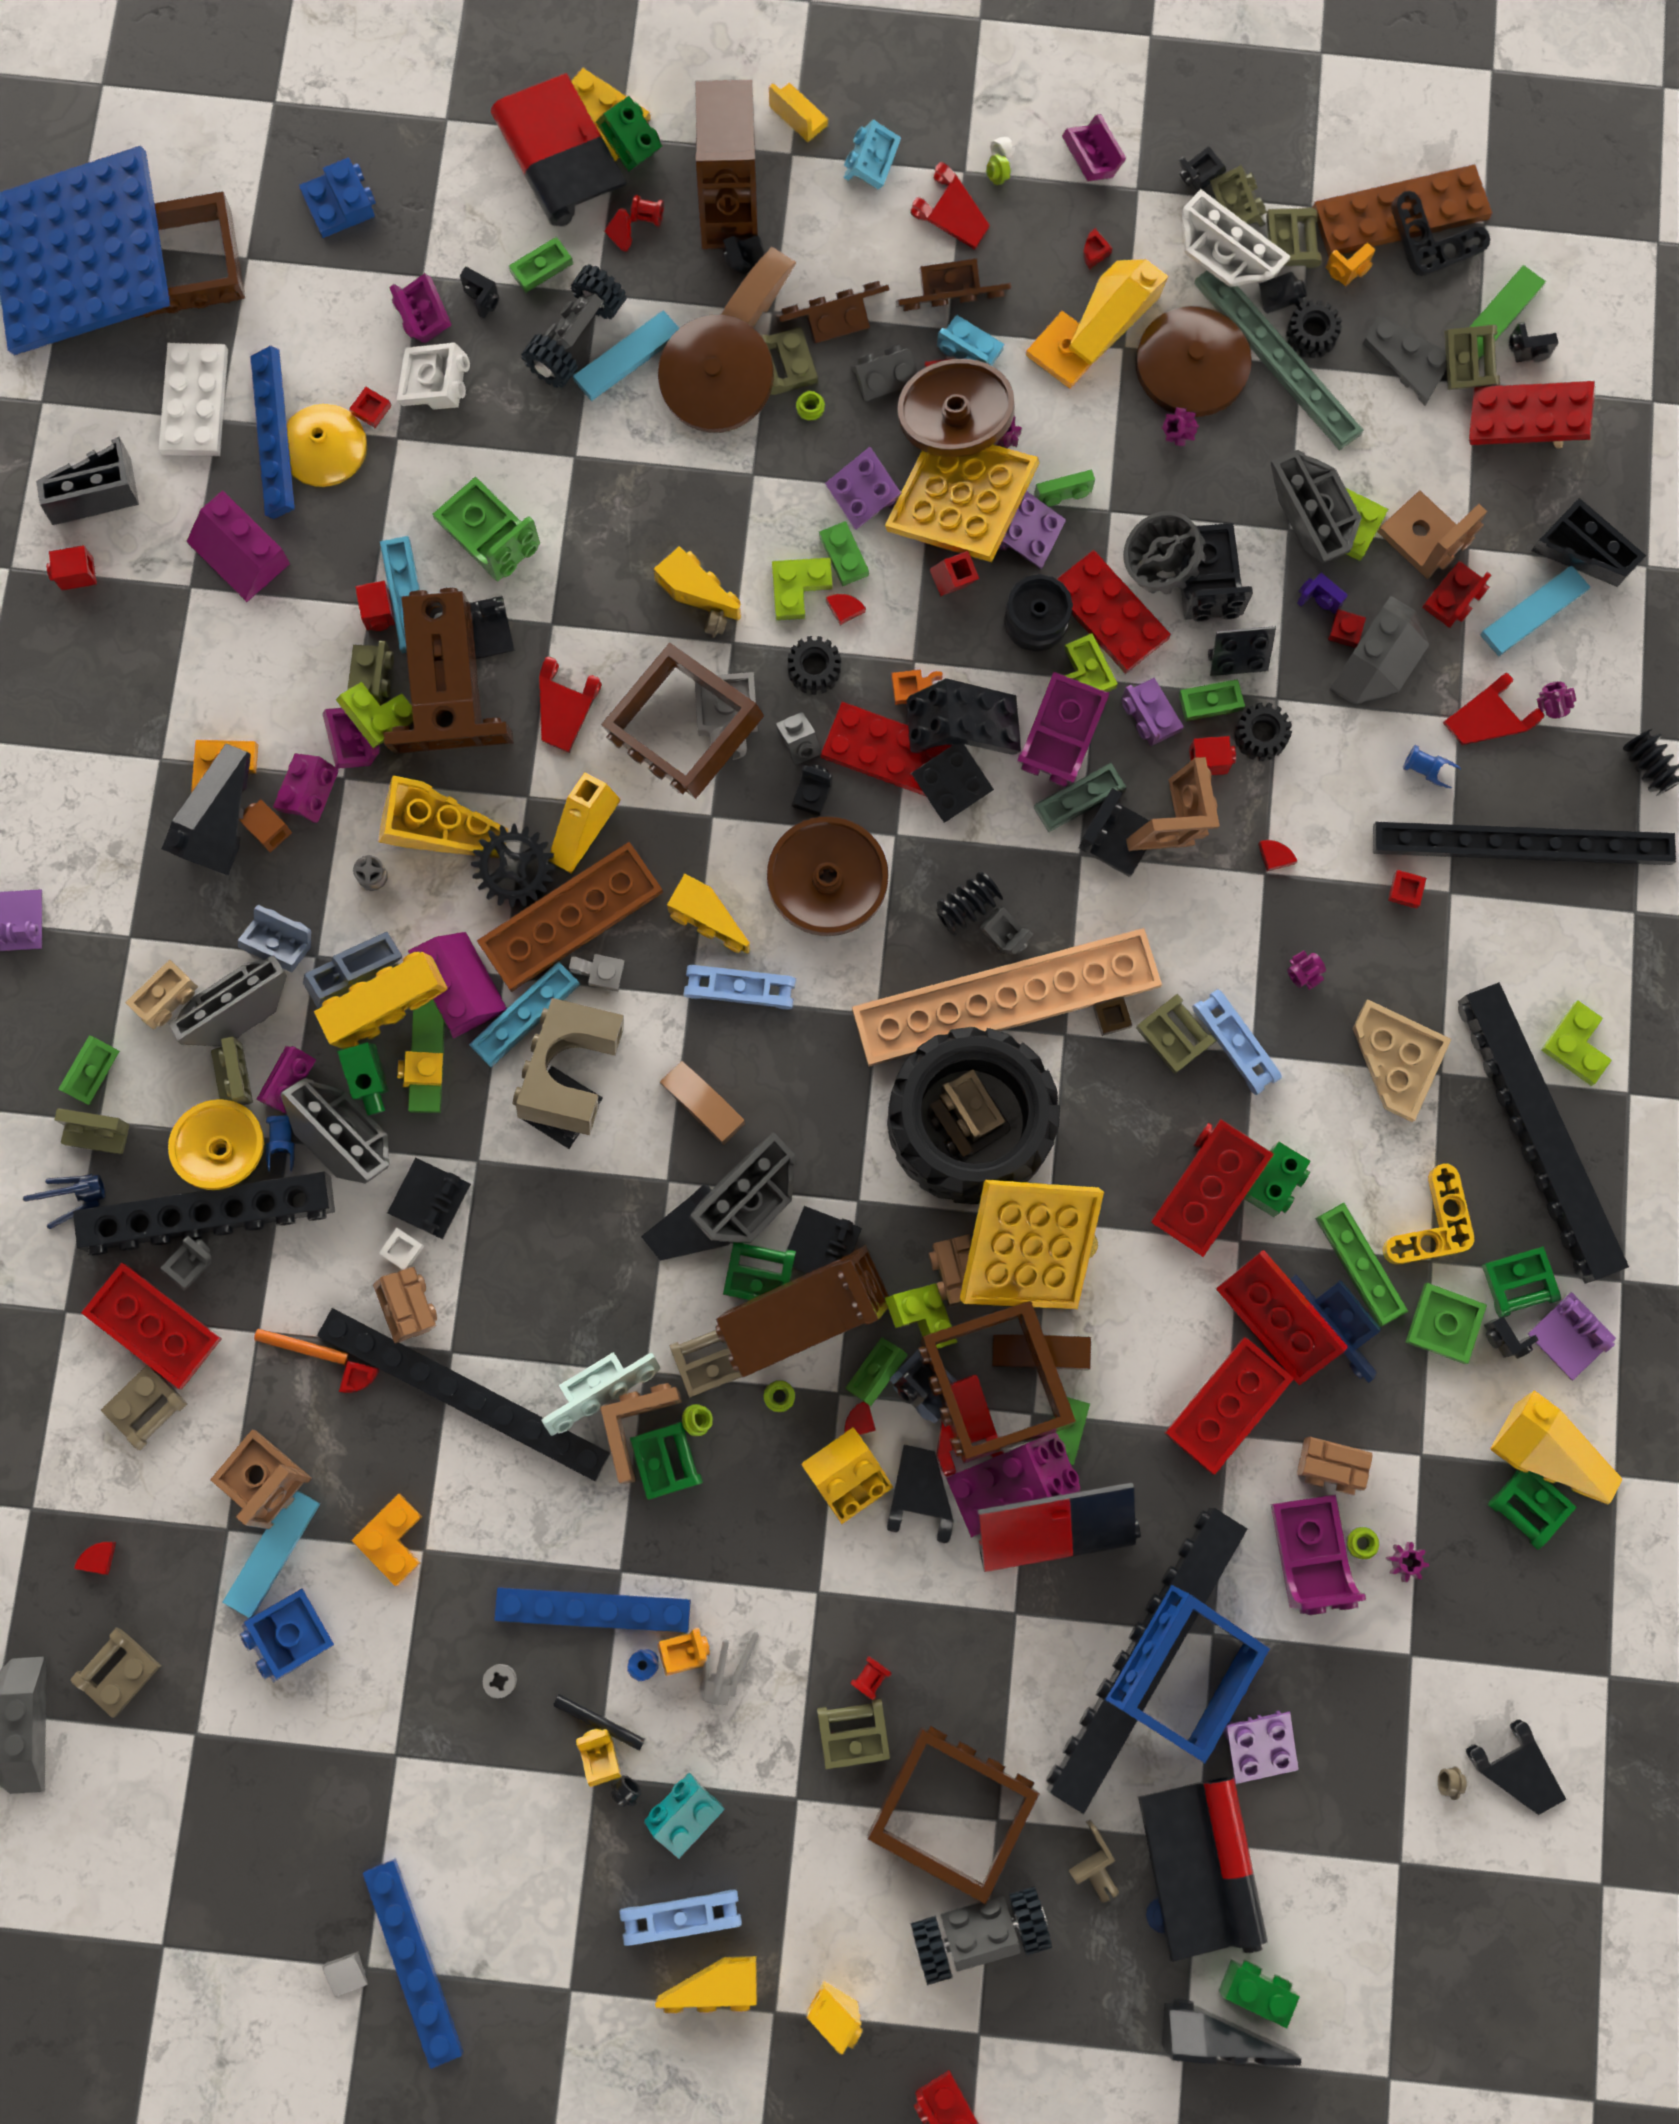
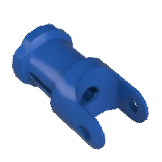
M1417 745L1412 747L1403 765L1404 770L1412 769L1426 776V780L1452 789L1451 786L1438 781L1437 775L1440 768L1444 764H1448L1461 770L1452 761L1439 755L1436 757L1419 750Z
M288 1116L267 1117L266 1123L269 1124V1142L266 1144L268 1172H270V1156L274 1153H287L290 1155V1172H292L295 1161V1144L291 1142V1123Z
M640 1649L630 1657L627 1671L631 1678L637 1681L650 1679L659 1668L658 1656L650 1649ZM642 1660L647 1663L645 1670L638 1668L639 1662Z

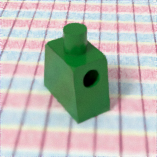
M367 1042L337 1051L353 1100H363L367 1116L384 1112L385 1108L381 1094L389 1091L377 1046ZM369 1076L371 1078V1085L365 1089L363 1080Z

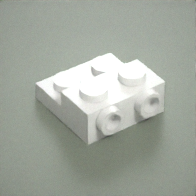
M456 343L405 348L397 401L402 406L428 404L433 410L459 407L460 398H464L466 394V388L463 383L464 372H468L470 368L467 354Z

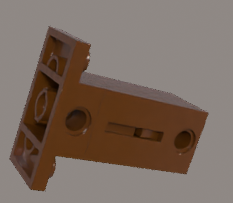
M752 79L695 81L697 148L695 156L702 249H725L723 240L732 236L742 241L756 235L758 236Z
M457 588L440 589V593L428 594L425 590H416L409 592L410 596H401L414 730H410L409 726L392 727V732H384L385 745L394 754L514 743L513 731L506 721L501 722V718L494 717L485 718L482 723L471 604L463 591H458ZM441 612H442L441 616H439L438 618H435V619H434V616H435L437 613H441ZM453 719L450 726L443 727L445 721Z
M865 1245L854 1250L850 1255L725 1311L716 1319L718 1325H715V1330L722 1343L726 1342L731 1352L729 1354V1361L735 1372L740 1371L742 1378L861 1324L866 1323L868 1325L879 1320L888 1308L885 1298L889 1297V1294Z

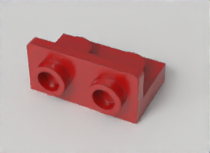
M1458 561L1427 599L1422 608L1449 628H1451L1456 620L1462 623L1473 609L1469 606L1472 600L1475 598L1480 601L1490 588L1486 583L1492 575L1486 572L1481 577L1461 561Z
M950 2070L915 2091L918 2102L914 2104V2108L923 2124L928 2121L930 2124H979Z

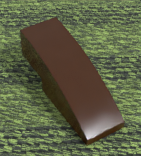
M993 1335L992 1367L1036 1369L1024 1335ZM1044 1335L1056 1369L1086 1371L1090 1369L1091 1337Z

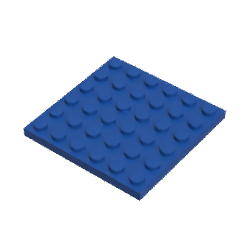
M141 145L0 192V299L7 349L13 355L170 306L147 152Z

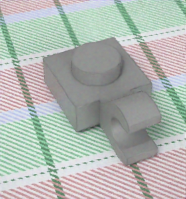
M595 954L592 963L582 958L571 957L569 969L572 974L588 976L589 986L618 992L625 960Z

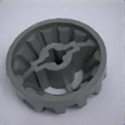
M1174 511L1157 512L1141 520L1130 532L1124 546V564L1133 580L1148 592L1154 594L1157 591H1161L1165 595L1171 594L1173 588L1178 587L1182 590L1187 587L1185 581L1191 576L1196 578L1199 575L1197 568L1199 564L1205 562L1206 556L1203 548L1206 546L1200 530L1187 516ZM1189 554L1188 563L1180 573L1178 568L1183 562V557ZM1161 571H1174L1176 576L1171 578H1162L1157 576L1156 574Z

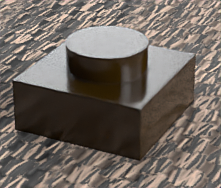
M1124 997L1094 1005V1013L1102 1036L1130 1029L1133 1026Z

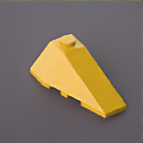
M1147 259L1116 261L1099 278L1069 349L1091 366L1160 298L1168 275Z
M392 776L382 812L379 843L410 849L476 856L473 850L483 851L484 849L479 840L491 841L488 833L489 830L493 831L497 836L500 835L499 823L477 811L473 812L458 804L454 798L446 797L431 789L432 786L425 782ZM494 850L490 858L500 859V856L496 852V850Z
M1535 1390L1515 1403L1490 1448L1491 1451L1517 1470L1525 1473L1528 1471L1544 1476V1480L1555 1483L1557 1481L1570 1486L1574 1492L1607 1505L1612 1502L1623 1480L1569 1418Z

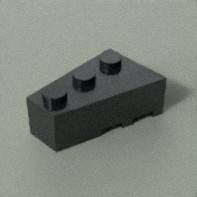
M120 437L111 440L112 445L97 453L95 450L87 453L88 458L73 466L68 463L36 481L40 506L52 525L139 505L131 457Z
M1580 498L1551 526L1531 550L1568 567L1572 565L1576 570L1616 587L1647 556Z

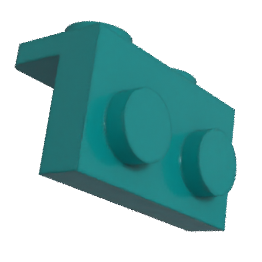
M688 1773L674 1785L672 1791L660 1804L653 1807L644 1823L652 1836L679 1859L725 1809L716 1798L698 1783L691 1773Z

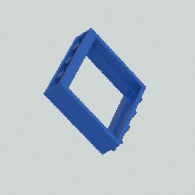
M1171 1585L1105 1700L1206 1763L1225 1727L1231 1721L1232 1715L1242 1697L1246 1694L1255 1674L1263 1664L1270 1648L1189 1593ZM1194 1610L1243 1644L1190 1738L1186 1740L1138 1709L1137 1706L1191 1612Z

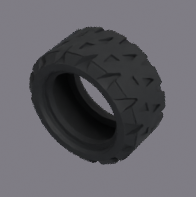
M976 1027L949 1030L948 1034L936 1035L920 1045L916 1052L906 1059L897 1074L888 1106L887 1127L890 1144L896 1153L898 1163L907 1176L920 1184L919 1187L938 1198L951 1199L954 1203L979 1204L985 1180L1027 1183L1040 1169L1054 1145L1059 1128L1060 1105H1058V1092L1050 1071L1045 1070L1041 1058L1025 1043L1022 1042L1020 1045L1011 1035L991 1028H987L986 1031ZM974 1070L987 1073L1002 1081L1015 1095L1022 1113V1133L1017 1145L1004 1156L986 1163H965L945 1155L929 1139L921 1117L922 1100L937 1081L955 1072Z

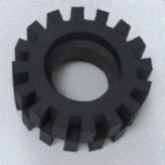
M1308 300L1306 305L1303 302L1299 305L1298 309L1296 308L1293 311L1287 326L1286 337H1289L1287 341L1289 345L1294 344L1293 350L1295 352L1299 349L1302 350L1300 356L1305 357L1306 353H1310V358H1315L1318 353L1319 357H1323L1326 351L1329 353L1333 346H1335L1342 330V326H1340L1342 319L1341 317L1336 318L1339 313L1337 309H1334L1332 312L1330 311L1331 304L1327 303L1326 307L1322 306V300H1318L1316 305H1314L1313 300ZM1307 322L1317 323L1323 327L1324 334L1322 336H1312L1304 330L1303 325Z
M808 636L806 642L800 639L797 647L795 645L792 646L791 654L789 653L788 655L790 681L793 680L796 688L801 687V692L807 693V690H811V695H817V690H821L823 694L827 692V687L832 689L835 686V681L838 682L841 673V656L838 654V648L831 646L832 642L827 639L826 642H823L821 636H817V640H812V636ZM810 656H818L825 661L826 667L822 673L811 675L804 670L803 662Z
M1262 702L1257 703L1255 708L1252 705L1248 707L1246 712L1244 711L1234 732V738H1238L1236 745L1237 747H1243L1241 752L1244 755L1246 752H1249L1250 759L1254 760L1255 756H1258L1259 761H1264L1266 757L1271 760L1274 759L1276 754L1278 756L1282 753L1292 735V731H1290L1292 723L1291 721L1287 722L1289 717L1287 713L1283 715L1280 713L1281 707L1277 706L1276 710L1272 709V703H1267L1266 707H1263ZM1259 722L1269 724L1274 730L1273 739L1267 742L1256 739L1252 733L1253 725Z

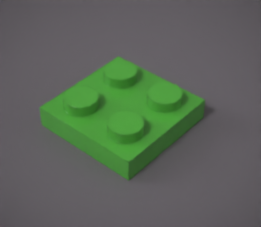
M1425 1283L1406 1343L1459 1363L1469 1364L1487 1304L1433 1284Z

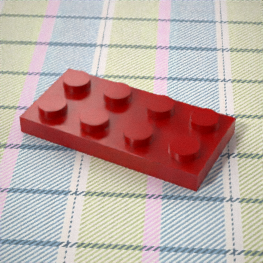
M1595 381L1474 387L1469 434L1470 445L1591 440Z
M1092 550L1057 578L1071 594L1073 603L1071 615L1089 634H1093L1096 642L1125 674L1170 639L1171 633L1095 550Z
M841 702L822 749L821 758L926 796L911 773L953 744L936 746L918 754L913 753L910 750L908 725Z
M1220 1119L1151 1220V1223L1204 1257L1274 1153Z
M1264 1249L1216 1288L1299 1386L1348 1348Z
M121 1263L81 1312V1314L181 1390L222 1340L220 1336L125 1263Z
M1243 1337L1164 1434L1210 1474L1215 1475L1294 1378L1248 1338Z

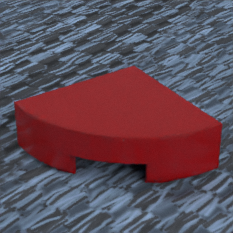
M620 208L604 232L622 251L627 252L632 243L630 224L632 221L628 212Z
M1096 228L1089 233L1083 250L1084 261L1089 269L1111 255L1113 250Z
M834 594L826 597V603L840 625L866 612V607L862 602L853 596Z
M1262 840L1258 843L1267 872L1297 863L1296 856L1286 845L1273 840Z
M347 1361L339 1392L354 1393L365 1389L375 1380L380 1369Z
M861 1402L850 1411L845 1422L844 1433L853 1427L859 1435L876 1431L868 1404Z
M100 1542L90 1546L79 1556L74 1569L108 1575L116 1542Z

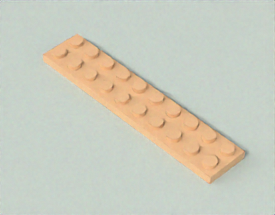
M1142 928L852 1007V1012L868 1067L911 1056L920 1045L932 1037L946 1035L952 1029L976 1027L982 1031H986L987 1028L1003 1031L1091 1007L1106 1001L1157 989L1162 986L1145 929Z

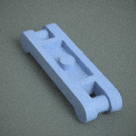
M700 965L687 966L686 975L689 977L688 986L684 987V997L771 1006L779 1009H792L793 1007L791 990L795 988L796 978L792 976ZM701 978H709L708 987H700ZM771 986L780 987L779 996L770 995Z
M1217 989L1209 995V999L1204 1002H1197L1192 1008L1243 1076L1252 1093L1258 1095L1264 1091V1086L1270 1082H1277L1282 1078V1075L1222 991ZM1216 1008L1220 1009L1223 1013L1217 1018L1211 1013ZM1260 1064L1264 1072L1257 1076L1253 1068Z
M726 1890L715 1894L619 1910L620 1919L624 1921L626 1932L623 1934L624 1946L741 1926V1915L737 1914L735 1903L738 1901L737 1890ZM722 1905L724 1916L714 1918L713 1906ZM646 1918L648 1930L640 1931L637 1919Z

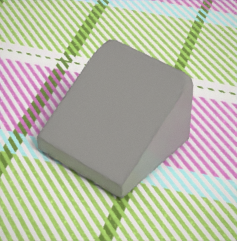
M359 1951L330 1961L322 1967L335 1997L368 1985Z

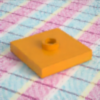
M1061 311L1026 350V356L1071 389L1089 369L1090 365L1069 349L1079 323L1064 311Z

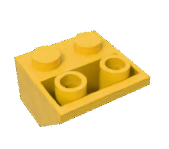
M854 1427L801 1463L841 1524L894 1488Z

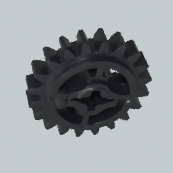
M513 824L511 832L507 833L505 827L500 825V835L498 836L489 830L488 833L491 841L487 842L484 839H480L479 842L484 847L483 851L473 850V853L480 860L471 862V866L479 868L480 871L472 875V878L476 880L483 879V882L478 886V890L482 891L489 888L486 898L490 900L497 895L498 906H501L505 899H509L510 907L514 908L516 900L519 899L521 904L526 907V898L528 896L537 902L538 897L535 893L537 890L543 893L548 892L542 883L544 881L553 882V878L547 875L546 872L556 870L554 865L547 864V860L552 859L554 854L543 852L549 843L547 841L541 844L537 843L540 838L539 832L529 837L528 826L523 829L522 833H518L516 824ZM519 842L527 845L529 849L525 852L515 853L507 848L505 843ZM494 850H496L500 856V865L495 872L489 874V859ZM506 854L514 862L519 860L522 862L518 866L522 878L512 870L509 872L505 870L508 868ZM537 858L538 872L531 883L526 875V869L531 861ZM512 879L522 889L511 891L503 889L496 884L502 880Z

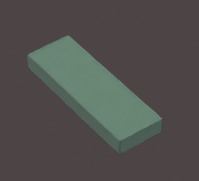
M1109 763L1074 784L1036 803L1033 808L1049 833L1102 804L1112 788L1122 793L1127 787L1112 763Z

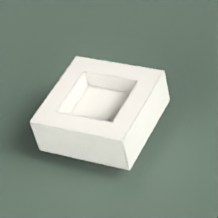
M396 1228L379 1254L402 1270L410 1268L424 1248V1245Z

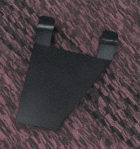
M704 1184L698 1188L688 1199L641 1236L660 1261L726 1247L733 1243L710 1240L689 1217L699 1202L712 1190L708 1185Z
M903 1445L887 1530L891 1532L899 1531L903 1511L939 1518L940 1524L936 1539L938 1542L948 1543L951 1539L954 1520L936 1453L932 1450Z
M1517 1719L1510 1724L1513 1734L1522 1746L1492 1763H1489L1484 1749L1476 1744L1466 1749L1468 1758L1478 1772L1536 1814L1540 1815L1566 1800L1526 1722Z

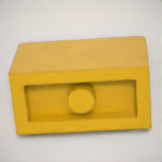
M790 82L782 89L774 83L769 86V107L805 141L809 142L828 126V118Z

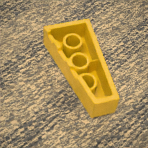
M413 952L403 958V963L378 971L374 979L352 985L349 988V992L345 995L325 1000L322 1003L323 1007L317 1009L314 1013L329 1044L346 1049L359 1045L358 1041L367 1037L368 1039H373L381 1033L379 1030L380 1026L396 1024L406 1015V1009L416 1010L448 990L433 957L424 952Z

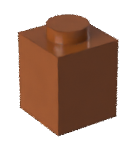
M262 799L257 803L250 804L244 810L243 819H239L243 826L270 853L292 834L288 826Z

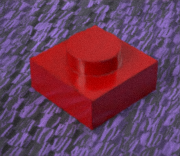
M365 386L349 410L352 415L376 429L392 405L390 400Z
M1338 609L1335 613L1328 640L1356 648L1361 638L1366 617Z
M1397 870L1394 873L1388 901L1417 909L1421 904L1427 878Z

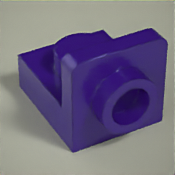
M1320 573L1315 580L1309 578L1298 591L1301 593L1297 604L1302 607L1313 596L1321 608L1330 610L1335 614L1342 607L1348 594L1323 573Z

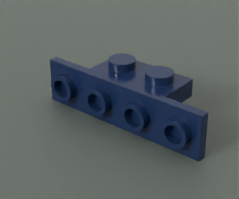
M1297 1274L1291 1277V1282L1348 1346L1343 1353L1351 1361L1349 1366L1360 1379L1364 1377L1368 1383L1371 1382L1377 1372L1358 1348L1378 1334L1381 1328L1341 1280L1316 1298Z

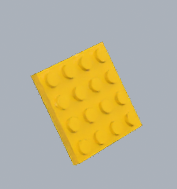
M992 445L975 454L961 457H942L921 451L903 487L902 494H900L885 524L887 532L954 552L964 553L969 551L971 557L992 562L1040 464L1037 456L997 445Z
M985 1180L960 1300L964 1304L1016 1306L1031 1301L1033 1307L1078 1309L1104 1191L1097 1187Z

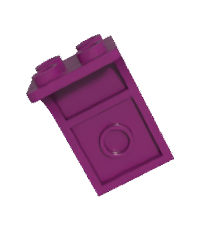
M1053 672L1029 736L1017 759L1018 763L1022 764L1021 769L1036 776L1039 775L1040 771L1051 775L1049 781L1064 787L1067 786L1068 782L1074 784L1110 693Z
M1056 1432L1040 1437L946 1478L971 1538L980 1534L978 1510L1080 1491L1079 1477L1072 1468L1066 1454V1447Z
M1336 1495L1271 1504L1289 1608L1299 1609L1300 1614L1307 1613V1615L1327 1613V1606L1339 1610L1359 1608L1358 1602L1365 1601L1366 1596L1365 1593H1361L1357 1589L1350 1571Z

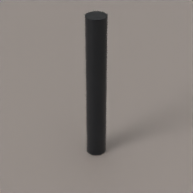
M561 1694L558 1695L554 1702V1707L596 1729H606L610 1736L640 1751L645 1741V1738Z

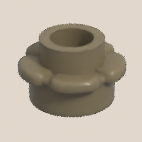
M711 609L704 632L711 634L712 638H715L717 633L722 635L725 630L727 618L723 617V610L718 612Z
M1455 1766L1449 1769H1442L1438 1775L1439 1792L1443 1796H1450L1452 1800L1459 1799L1460 1794H1464L1467 1788L1465 1775Z

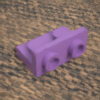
M1155 677L1134 688L1132 685L1125 688L1122 695V705L1127 714L1133 715L1137 722L1136 728L1140 737L1143 740L1147 739L1150 746L1182 731L1183 725Z

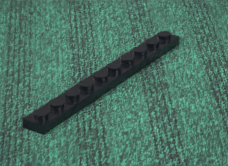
M1375 822L1373 824V854L1673 865L1676 862L1675 833Z
M334 1308L330 1310L317 1334L323 1340L593 1481H597L611 1454L568 1430L551 1436L541 1421L543 1417L399 1342L394 1343L392 1338Z

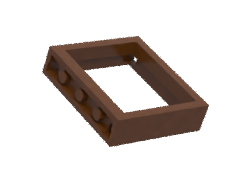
M224 192L154 203L158 230L219 220L229 277L169 287L170 306L133 318H148L151 315L162 313L172 314L184 309H200L208 305L231 303V301L246 299L231 208Z
M669 642L601 725L608 733L606 739L612 742L615 747L620 749L623 745L629 750L627 754L639 764L643 761L650 765L649 771L660 780H663L664 777L672 781L670 786L675 791L681 794L687 792L696 799L763 719L764 714L754 701ZM675 668L738 712L687 775H684L624 731L626 726Z
M1031 1301L922 1337L921 1347H918L921 1356L920 1360L923 1366H929L932 1377L928 1378L931 1391L934 1396L939 1395L943 1405V1407L939 1408L941 1419L945 1427L950 1425L954 1438L950 1439L952 1450L954 1449L956 1457L961 1456L963 1464L1070 1428L1076 1422ZM1018 1318L1055 1419L972 1447L936 1345Z
M930 1726L929 1730L921 1727L867 1834V1838L986 1904L1040 1793L1033 1788L1035 1782L1017 1773L1015 1778L1004 1772L1006 1766L988 1757L985 1762L975 1757L977 1750L959 1741L958 1745L955 1746L946 1741L948 1735L933 1726ZM926 1744L1024 1796L983 1883L884 1829Z

